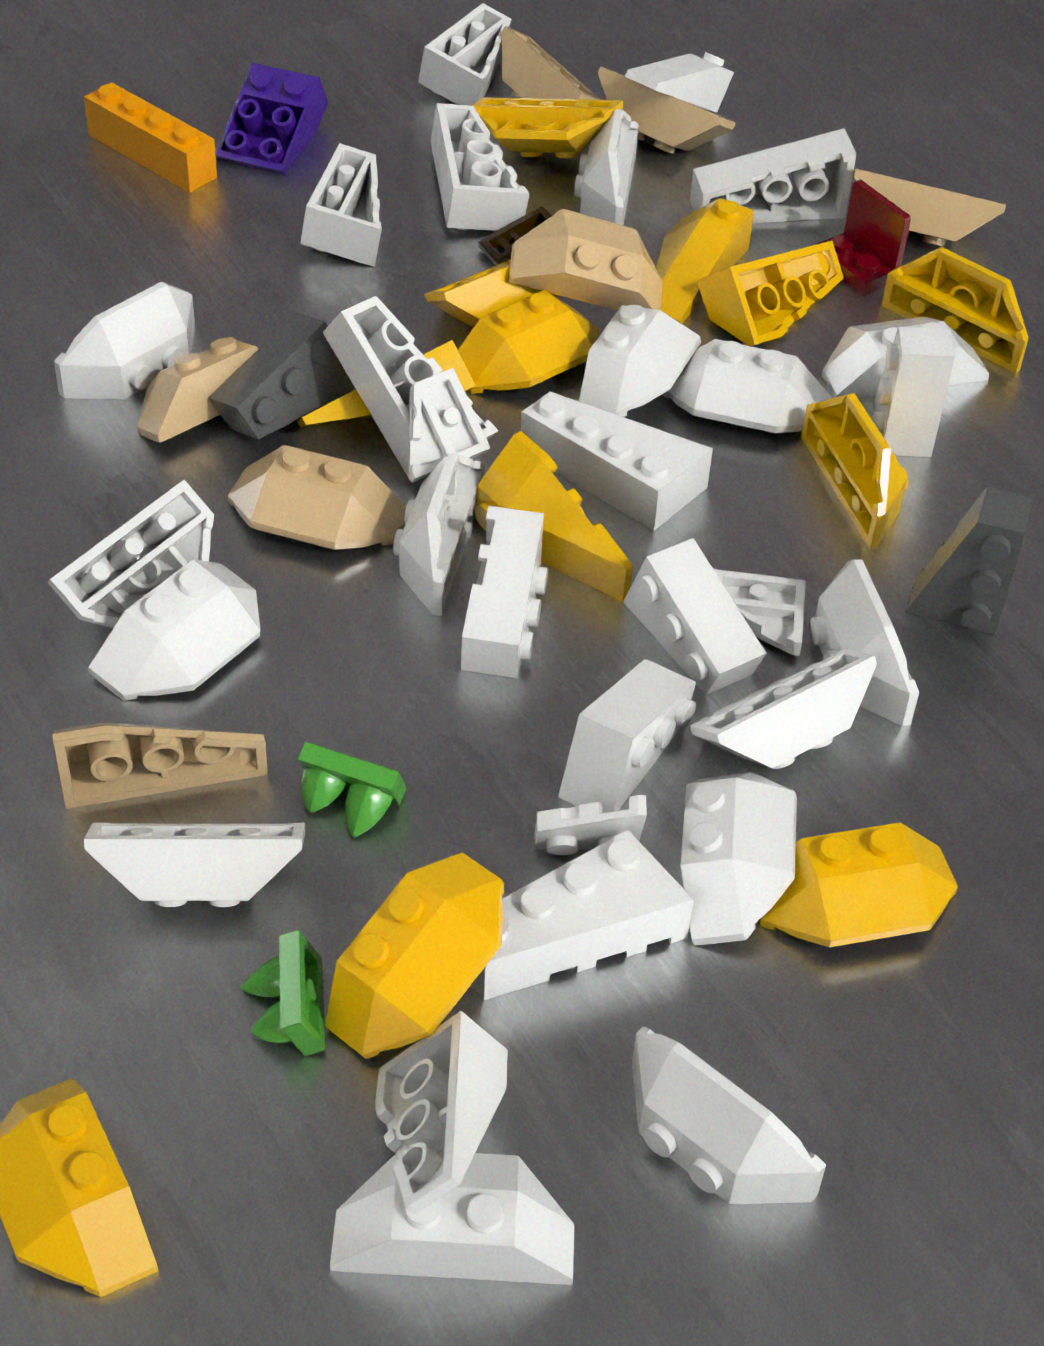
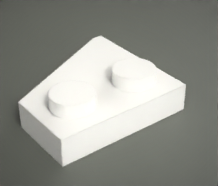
M454 368L415 382L410 388L408 478L411 483L426 478L448 453L473 459L487 453L491 449Z
M714 569L755 636L791 655L800 656L803 638L806 580Z
M646 795L630 796L629 809L614 812H602V804L600 802L581 804L572 808L537 812L535 823V849H547V852L553 855H570L576 853L578 849H594L627 830L639 841L647 816Z

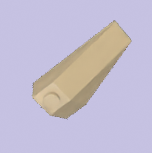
M106 722L54 730L52 733L66 809L268 775L264 734Z

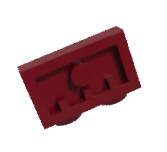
M860 179L852 184L844 233L817 244L833 241L844 276L842 280L862 296L884 288L888 273L902 265L911 216Z

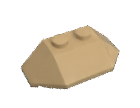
M504 27L502 31V80L513 89L511 95L514 98L601 100L532 38L509 27Z
M600 66L598 76L606 99L623 100V108L621 110H624L631 117V121L639 124L637 138L644 141L646 135L656 139L653 146L674 154L676 148L691 151L734 129L736 122L686 101L653 90L620 73Z
M854 168L852 175L855 181L863 180L911 216L909 230L924 234L922 241L944 246L946 239L956 242L1004 213L1006 204Z
M561 209L512 245L508 282L542 291L546 290L549 293L616 311L622 305H640L643 308L661 309L663 281L637 229Z
M225 337L213 341L210 344L211 348L199 354H185L174 360L175 365L161 370L147 387L137 423L139 435L161 443L220 415L209 397L259 348L237 341L233 337Z
M287 445L281 446L246 467L228 494V502L232 507L236 508L239 515L250 528L334 550L361 548L380 543L382 546L393 545L397 530L403 529L405 526L406 505L367 465Z

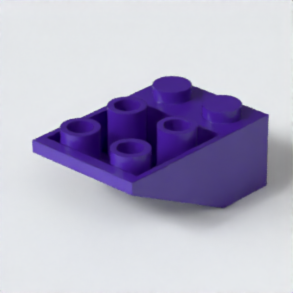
M252 63L215 153L216 160L285 175L317 133L328 105L320 77Z

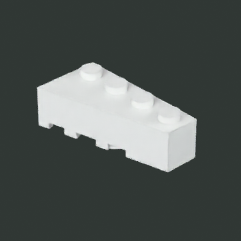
M548 392L522 411L521 431L552 458L558 466L555 473L653 531L708 487L713 448L553 392Z

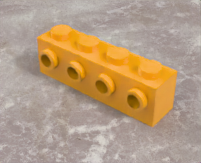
M112 82L102 85L99 89L84 96L89 136L189 193L217 178L214 138Z

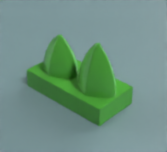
M306 741L298 757V761L304 769L301 793L308 812L313 813L323 809L332 803L344 788L349 789L346 799V821L350 835L353 838L372 828L382 818L390 804L400 806L407 789L398 771Z
M300 930L280 935L279 955L257 968L241 985L243 991L252 995L280 997V1001L267 1009L250 1030L252 1034L264 1041L274 1043L292 1041L304 1056L324 1051L322 957Z

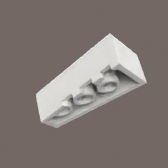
M437 103L430 142L447 228H456L462 231L469 229L498 231L525 216L529 192L525 186L517 184L515 170L512 166H506L503 162L502 150L498 144L494 145L489 140L490 132L475 108L469 105Z
M845 128L695 168L693 169L690 203L693 211H696L719 198L735 201L740 206L754 210L753 223L845 218L857 153Z
M374 296L341 311L323 331V334L408 477L410 388L415 382L439 374L443 369L432 357L428 359L413 344L415 338L381 300ZM474 411L486 439L489 440L498 432L497 428L489 420L484 422Z
M627 830L502 898V946L471 986L484 1001L549 981L550 974L575 968L576 972L596 967L597 960L622 952H624L626 957L645 952L647 945L668 939L671 944L688 939L694 899L638 839Z

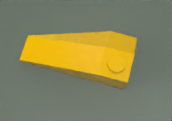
M719 198L683 217L664 236L656 264V269L663 281L660 309L662 312L681 324L703 301L697 281L734 266L749 249L754 210L740 206L735 201Z

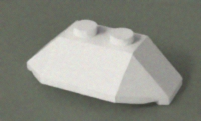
M615 109L611 118L590 141L588 154L581 153L579 174L576 176L574 197L581 198V214L619 225H624L636 158L639 127L637 122L631 121V117L624 110Z
M161 281L94 316L74 338L67 352H62L54 361L59 395L69 399L125 400L147 388L161 370L175 365L174 360L176 358L192 353L195 333L192 294Z
M622 305L589 350L579 402L622 417L627 416L628 410L643 406L671 389L701 344L700 336L661 310L643 308L640 305Z
M928 317L848 327L822 371V378L834 398L855 393L857 398L875 396L885 368L888 344H893L899 326L951 329L955 360L949 385L988 380L990 374L975 350L944 321Z
M714 339L696 349L671 389L662 394L665 398H671L676 405L693 416L772 433L802 431L807 404L832 398L797 356L785 354L778 350H766L742 345L735 341Z
M448 453L422 482L416 500L409 499L404 518L405 529L397 530L393 544V555L399 556L401 578L427 609L437 616H442L476 519L474 510L476 507L477 485L483 478L485 463L453 453Z
M182 480L53 576L47 583L78 619L114 628L126 609L189 561L194 559L209 562L214 514L189 484Z
M192 559L123 612L89 665L88 673L123 701L137 699V695L160 696L193 691L260 637L256 590L223 564Z
M849 560L819 597L816 615L810 619L809 623L812 643L815 646L819 645L824 656L823 660L843 649L875 655L877 665L860 707L900 726L911 725L919 690L915 680L909 674L906 657L893 624L863 560Z
M850 649L840 650L821 662L802 668L700 719L698 722L690 725L692 735L743 759L764 765L768 769H780L789 766L795 761L794 757L809 749H818L832 743L834 736L851 728L877 665L875 655Z
M752 772L702 778L686 784L680 866L684 890L694 899L690 922V933L694 946L747 940L756 928L754 924L774 906L795 879L797 796L794 790Z
M92 823L84 838V849L140 901H155V904L161 907H177L186 904L187 901H208L210 905L215 907H231L239 904L240 901H249L302 850L305 823Z
M644 1026L636 1033L632 1071L639 1134L643 1136L646 1144L653 1152L661 1157L672 1159L689 1173L692 1181L700 1189L707 1193H715L729 1205L812 1202L818 1195L826 1164L816 1154L808 1153L801 1140L781 1120L678 1041L662 1034H655L651 1029Z
M475 1153L460 1185L416 1214H413L405 1207L394 1172V1166L397 1162L396 1155H394L336 1210L330 1271L572 1285L574 1223L517 1155Z

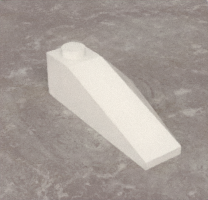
M462 1011L441 1024L432 1036L417 1041L380 1067L378 1072L375 1110L377 1117L387 1126L388 1132L384 1135L385 1143L389 1149L395 1152L397 1162L394 1166V1172L405 1207L413 1214L421 1211L460 1185L507 1089L508 1050Z

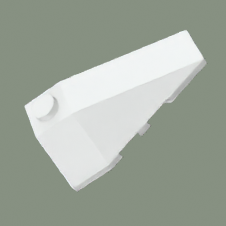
M705 52L703 58L690 53L628 69L625 77L658 92L717 113L734 72L722 67L724 59Z

